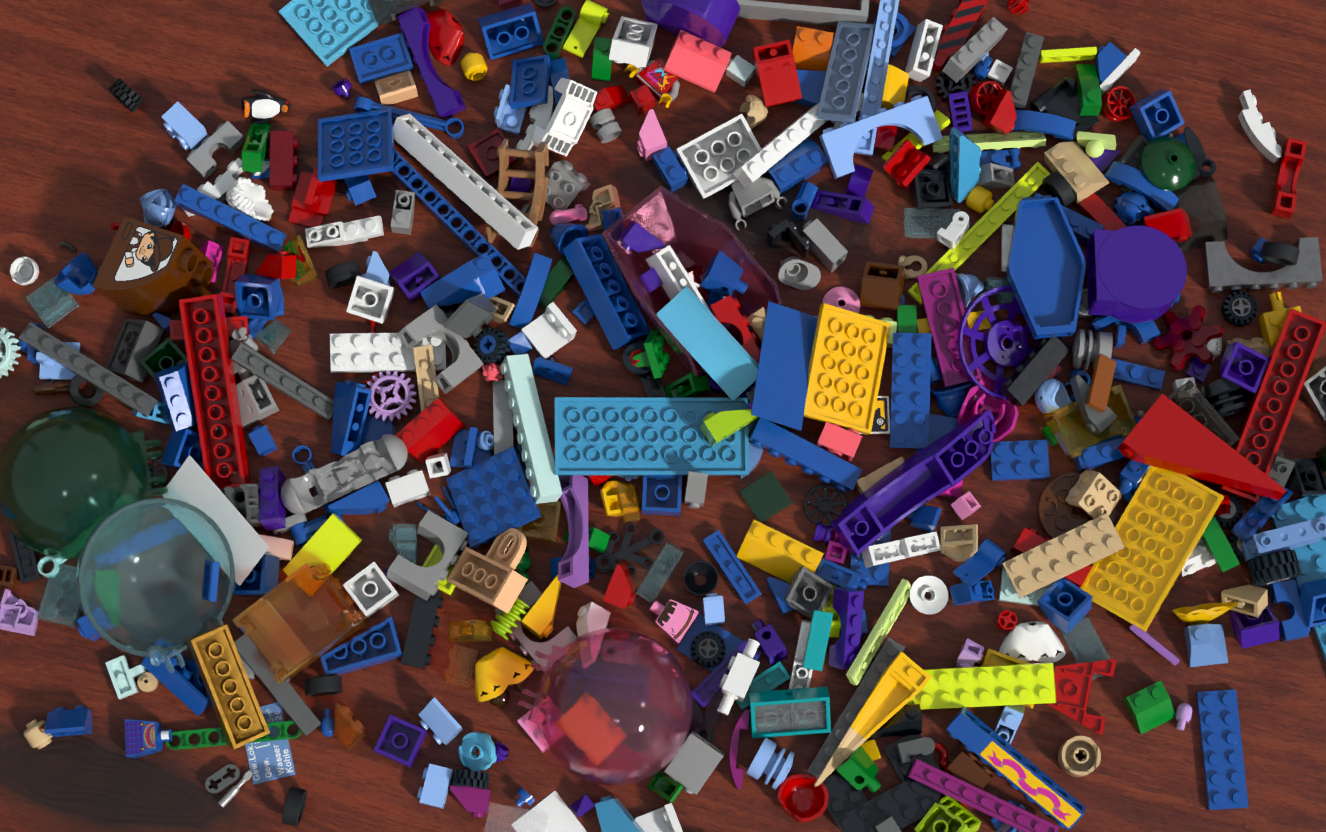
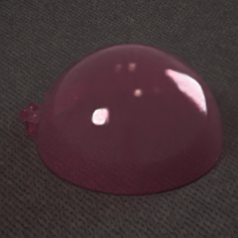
M605 628L583 634L563 648L553 645L550 655L538 651L535 652L537 657L545 658L548 662L546 667L538 663L531 664L532 668L544 671L537 693L526 689L522 690L524 695L535 698L534 704L519 701L518 705L531 709L527 720L538 724L545 746L553 758L565 770L582 780L594 784L624 786L650 778L665 768L675 758L689 733L693 701L689 681L682 666L664 645L654 638L635 630Z

